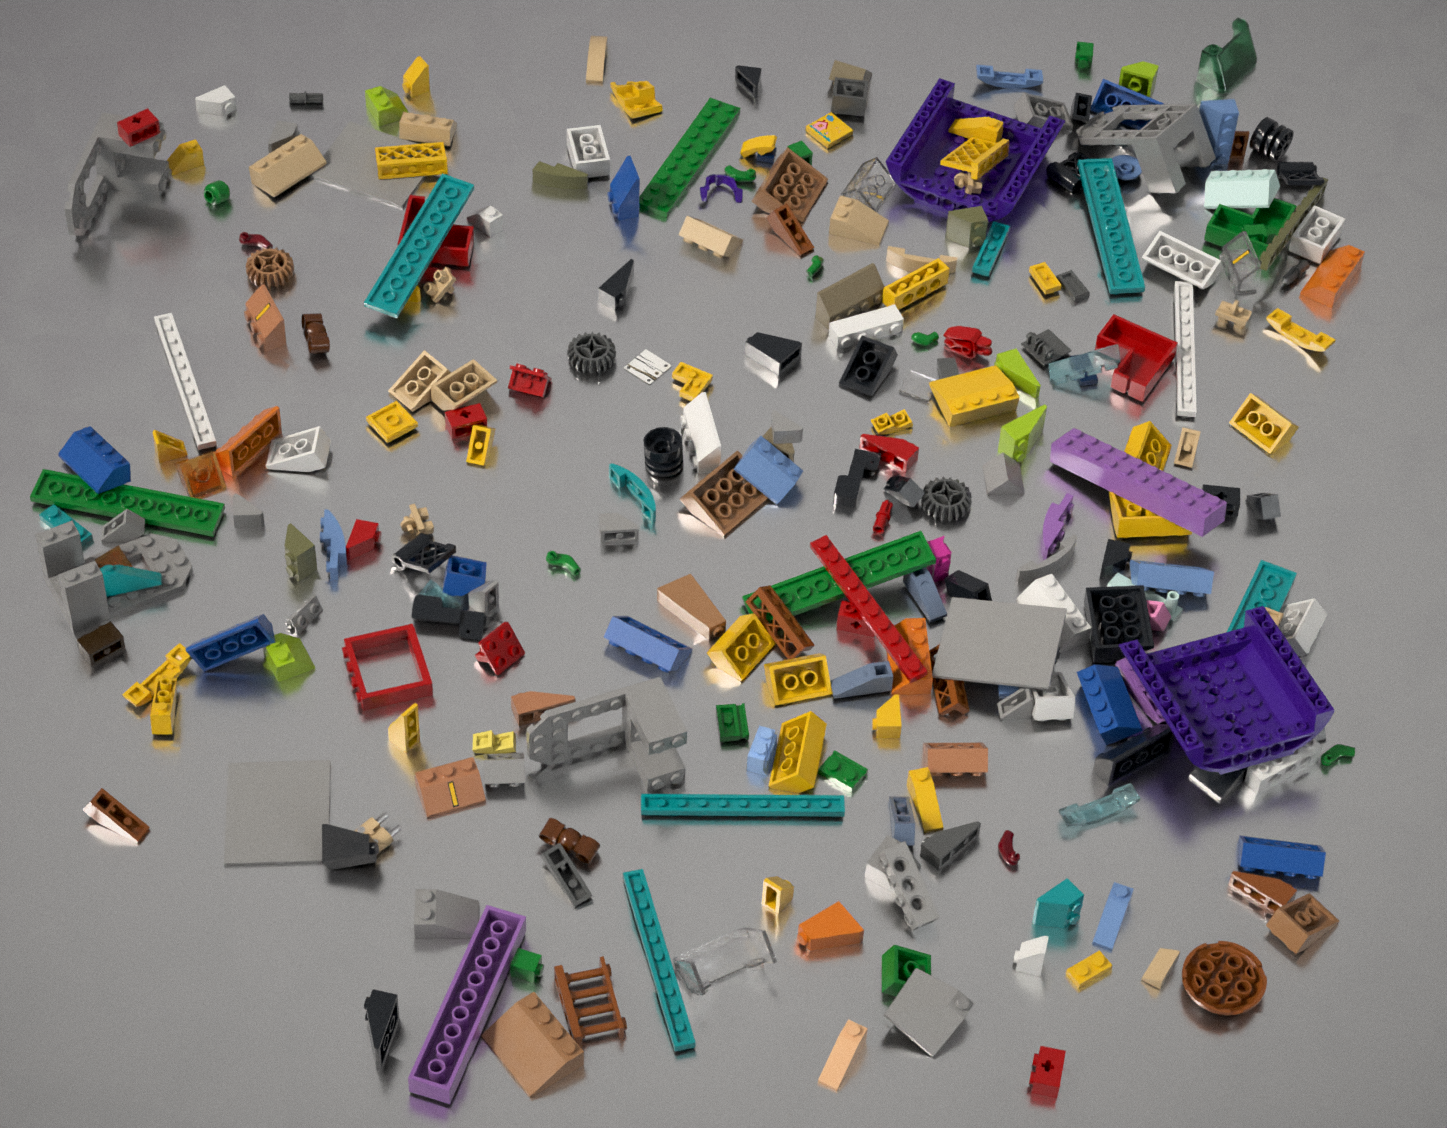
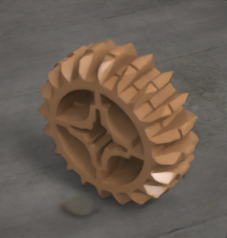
M271 247L269 249L263 248L261 251L256 250V253H251V256L247 258L245 266L246 274L251 283H255L256 286L265 284L269 289L273 286L276 288L278 285L284 286V283L289 282L294 273L292 257H290L289 253H285L284 249L279 251L278 247L275 249Z

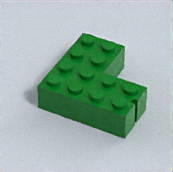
M1274 198L1269 208H1256L1254 213L1250 215L1219 204L1207 224L1204 240L1241 254L1249 249L1250 253L1247 256L1260 260L1262 252H1266L1268 244H1272L1274 236H1278L1281 227L1284 228L1285 222L1290 219L1297 206ZM1264 224L1268 235L1266 244L1241 235L1243 225Z

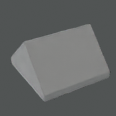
M1004 452L983 465L987 496L1025 493L1020 464Z

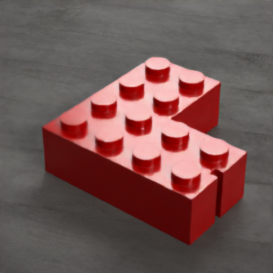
M409 195L397 245L400 244L425 203V196ZM453 224L431 263L469 266L474 244V226Z
M1113 314L1097 335L1095 351L1120 362L1113 372L1110 387L1124 394L1129 392V396L1143 402L1175 358L1178 342Z

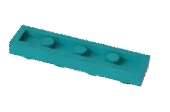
M993 221L972 267V272L989 277L1009 233L1010 226Z

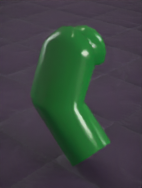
M818 255L812 258V265L806 270V273L811 277L824 264V259Z
M917 332L911 336V340L921 346H928L939 339V335L936 332H932L929 335Z

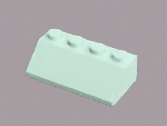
M1267 169L1211 171L1205 183V209H1217L1219 204L1230 208H1269L1280 188L1276 171Z

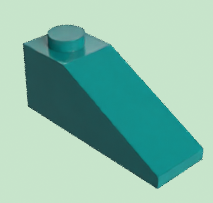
M105 565L100 568L103 574L106 597L162 585V573L124 565Z

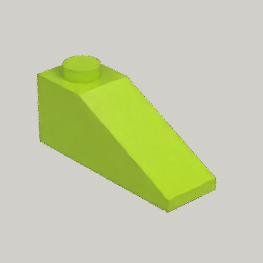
M1017 348L998 353L994 365L1007 376L1014 386L1035 399L1039 398L1041 385Z

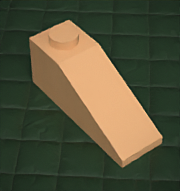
M848 1019L818 1079L819 1083L838 1091L866 1043L868 1028Z

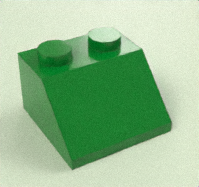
M893 945L882 955V993L896 997L916 968L931 975V955Z

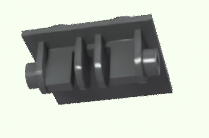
M1049 329L1038 335L1029 332L1026 335L1027 340L1021 343L1043 366L1072 351Z

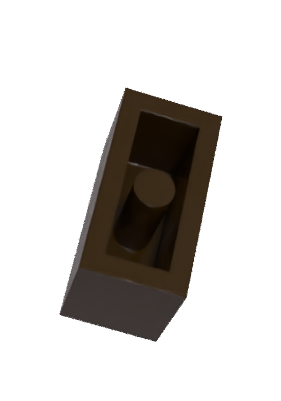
M111 621L77 639L79 653L91 667L125 649L124 637Z

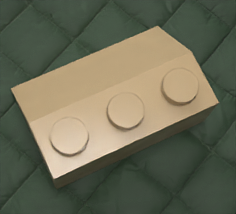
M403 112L399 122V139L424 143L444 142V146L450 147L457 128V122L446 118Z
M686 216L679 232V236L684 237L683 241L689 244L695 242L699 244L698 248L704 251L710 249L714 251L713 255L719 258H723V256L730 257L744 240L690 216Z
M473 359L432 384L431 400L443 411L454 410L496 384L497 379Z

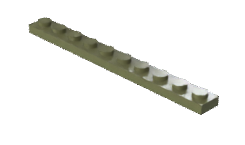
M1323 178L1325 180L1324 184L1314 185L1312 190H1309L1307 197L1303 198L1301 205L1297 206L1296 211L1285 222L1284 228L1281 227L1278 236H1274L1272 244L1269 243L1266 252L1263 251L1260 261L1262 263L1260 269L1268 270L1312 207L1324 195L1328 179Z

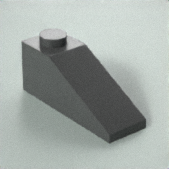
M976 821L935 832L930 838L926 837L922 841L920 856L934 868L940 870L979 836L981 823Z
M561 843L541 854L545 865L574 907L593 896Z

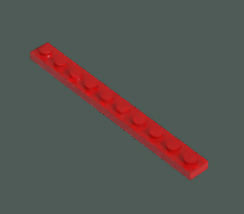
M825 535L810 542V548L910 684L927 676V669L828 536Z

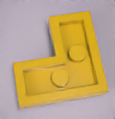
M680 362L672 372L673 379L685 383L679 391V396L689 401H692L704 392L713 380L712 374Z

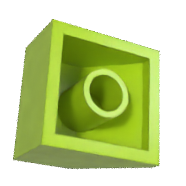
M1144 61L1123 66L1118 85L1151 98L1155 90L1159 66Z
M382 86L365 90L366 107L379 127L400 121L403 112L409 113L397 93Z
M278 633L274 635L275 643L263 647L264 656L278 682L315 669V665L300 638Z

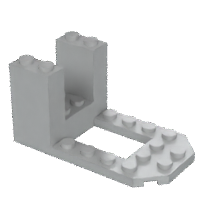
M1197 104L1118 105L1112 108V112L1106 114L1104 112L1097 113L1089 122H1086L1076 130L1081 145H1132L1150 193H1178L1186 185L1180 167L1205 168L1216 158ZM1125 119H1131L1132 121L1152 119L1141 130H1112L1118 127V124Z
M102 112L68 183L67 191H70L69 201L65 202V215L69 235L84 236L86 230L90 228V221L92 217H95L96 208L100 206L102 196L106 193L107 189L160 198L162 191L166 189V182L171 178L172 174L168 161L155 159L157 152L161 150V143L165 141L167 135L163 122H159L160 134L129 147L119 136L117 122L128 116ZM96 164L97 176L86 197L83 189L84 182L89 178L90 170Z
M73 521L35 534L44 581L73 633L183 591L186 580L193 571L192 564L177 539L153 533L85 559L80 534ZM142 558L149 571L162 573V585L107 598L103 574L100 568L105 565H125Z
M661 677L546 710L540 716L541 720L536 725L532 723L527 728V754L530 760L546 765L559 764L565 760L579 758L588 753L598 752L602 749L625 743L647 791L658 790L664 786L677 784L685 780L686 768L676 748L687 744V730ZM622 707V725L568 741V723L577 722L591 716H598L604 712L618 710Z

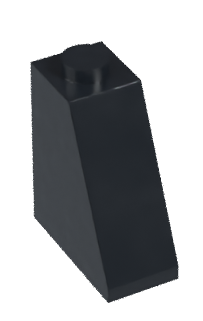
M759 332L747 338L745 342V355L777 375L781 374L796 361L802 352V343L799 341Z
M960 570L944 578L947 594L951 598L992 601L989 584Z
M322 824V863L329 870L377 862L379 846L370 835L329 824Z

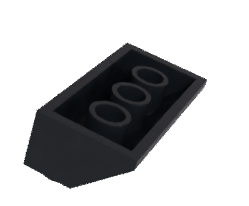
M1157 724L1152 728L1148 727L1143 733L1130 737L1121 745H1115L1106 753L1099 754L1095 759L1093 771L1107 786H1110L1170 753L1174 735L1168 725Z

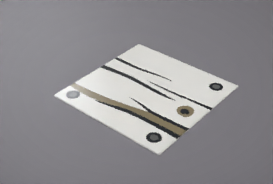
M645 349L628 363L624 369L650 385L672 365Z

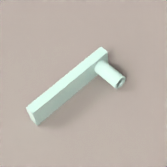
M1117 572L1107 584V587L1135 585L1132 584L1129 578ZM1150 590L1145 591L1146 600L1164 602L1171 615L1168 623L1173 625L1183 612V608L1177 606L1179 594L1175 591H1170L1167 599Z

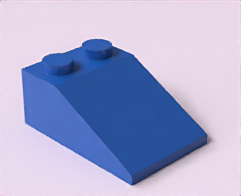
M631 155L627 156L610 183V192H607L608 201L612 202L613 214L617 215L619 221L639 217L640 178Z

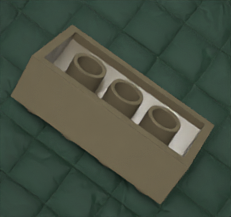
M871 263L817 292L815 318L828 330L830 322L858 315L882 302L885 286L875 264Z

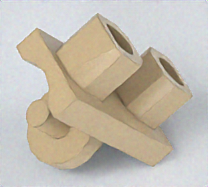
M961 172L954 177L955 185L960 188L965 186V193L981 194L982 176L976 180L971 178V172L966 174Z
M445 267L444 270H437L434 273V282H427L423 287L433 302L438 303L446 292L452 294L455 290L452 285L456 278L451 274V270L448 267Z
M1222 300L1215 315L1218 316L1219 322L1227 323L1229 320L1234 322L1235 328L1242 329L1251 317L1252 311L1239 307L1238 300H1235L1233 304Z
M415 504L409 505L411 514L409 517L405 516L403 518L404 520L400 524L401 529L410 534L415 530L416 535L419 533L427 535L434 533L432 521L422 522L429 519L427 508L417 509Z

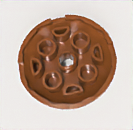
M1218 941V943L1199 945L1186 957L1182 968L1183 985L1190 998L1201 1008L1218 1015L1232 1016L1251 1010L1262 1000L1267 986V976H1265L1261 961L1250 950L1233 942Z

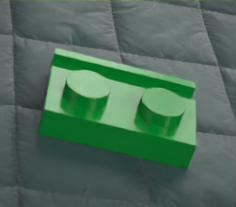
M745 703L741 705H716L720 742L738 741L741 738L749 740Z
M835 750L818 769L819 775L851 793L868 773L867 768Z

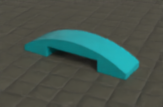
M613 463L609 464V478L619 489L627 486L642 502V513L652 524L655 523L656 504L646 484L624 467Z

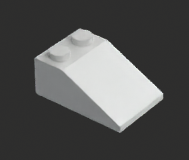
M320 426L271 441L266 468L312 472L325 468L331 440Z
M1053 672L1049 690L1031 688L1034 701L1031 714L1034 720L1044 722L1051 719L1059 721L1074 719L1075 696L1061 672Z

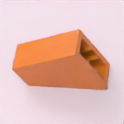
M838 901L799 924L797 938L802 945L813 951L859 944L863 942L864 929Z

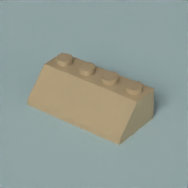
M300 134L249 166L252 184L271 196L276 197L327 163L314 142Z

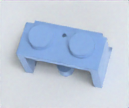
M759 725L747 756V771L765 776L769 775L777 748L776 730Z

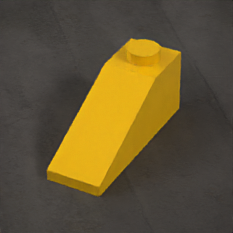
M990 117L955 119L948 132L968 139L976 137L998 143L1002 138L1004 122Z
M416 703L402 713L388 728L389 741L405 753L420 742L418 704Z
M928 767L909 770L907 788L923 833L943 830L944 827L934 782Z

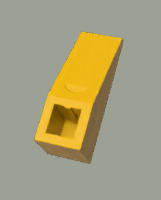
M157 678L150 713L152 734H172L177 693L176 678Z

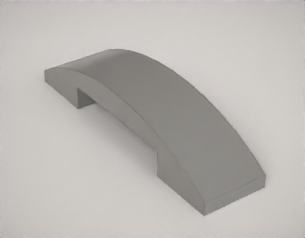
M1074 534L1062 541L1059 552L1041 563L1036 564L1031 560L1019 567L1015 581L1017 583L1033 582L1038 578L1058 571L1071 558L1075 550L1077 536Z

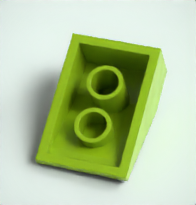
M1044 404L1001 426L998 452L1000 454L1004 452L1016 462L1024 460L1043 432L1047 406Z

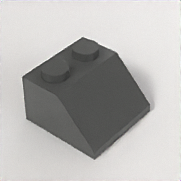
M835 77L831 112L839 115L847 114L855 117H864L868 81Z

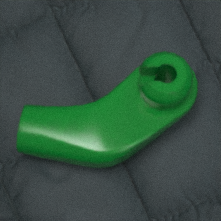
M728 165L724 170L728 176L734 178L735 182H752L756 179V171L752 168L747 171H740Z
M555 551L547 553L546 561L548 564L566 568L574 576L581 572V568L570 555L559 554Z
M1336 744L1321 755L1320 761L1324 766H1330L1339 757H1354L1355 747Z

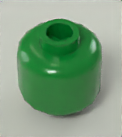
M221 180L214 181L205 186L204 198L212 205L224 203L230 197L228 185Z

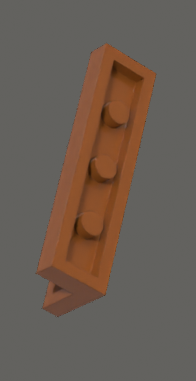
M771 585L759 587L746 601L787 659L797 658L802 652L809 651L815 646ZM757 597L762 601V609L757 608L753 602ZM766 612L772 614L773 624L766 620ZM778 627L783 629L784 639L777 635ZM789 642L793 643L797 648L793 654L789 651Z
M940 644L929 650L932 673L935 665L934 655L938 653ZM933 678L940 715L944 716L955 709L963 715L970 711L963 681ZM947 682L945 691L941 692L943 683ZM947 697L950 698L951 704L944 707Z

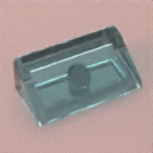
M431 579L419 593V595L440 597L446 608L457 609L462 605L453 596L442 593L443 588Z

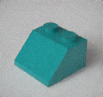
M1066 878L1036 899L1032 923L1038 926L1065 928L1070 924H1075L1080 919L1084 894Z

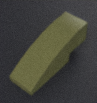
M539 161L532 169L534 183L560 189L577 190L588 188V174L563 164L557 163L554 167Z

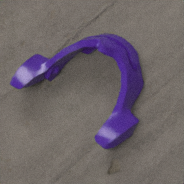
M711 174L706 177L705 186L700 187L702 201H707V192L711 184L715 183L716 186H720L723 183L733 190L736 202H742L743 190L737 187L734 178L730 176Z

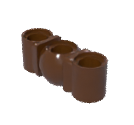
M302 314L301 324L305 338L308 341L309 352L329 353L330 340L323 325L322 314Z
M554 818L548 819L539 834V838L545 843L553 846L561 843L567 854L573 853V857L586 864L591 863L600 848V844L595 839L584 834L581 835L573 828H566L565 824Z

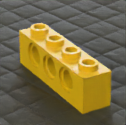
M937 258L885 286L882 303L886 307L896 305L897 309L900 310L948 284L950 268Z

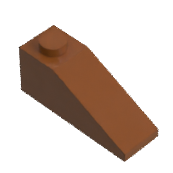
M787 203L773 210L766 218L774 232L799 256L815 248Z
M103 788L97 792L83 809L84 812L99 824L136 843L150 828Z
M1238 871L1231 873L1228 884L1272 913H1275L1279 907L1294 901L1297 890L1292 885L1280 879Z

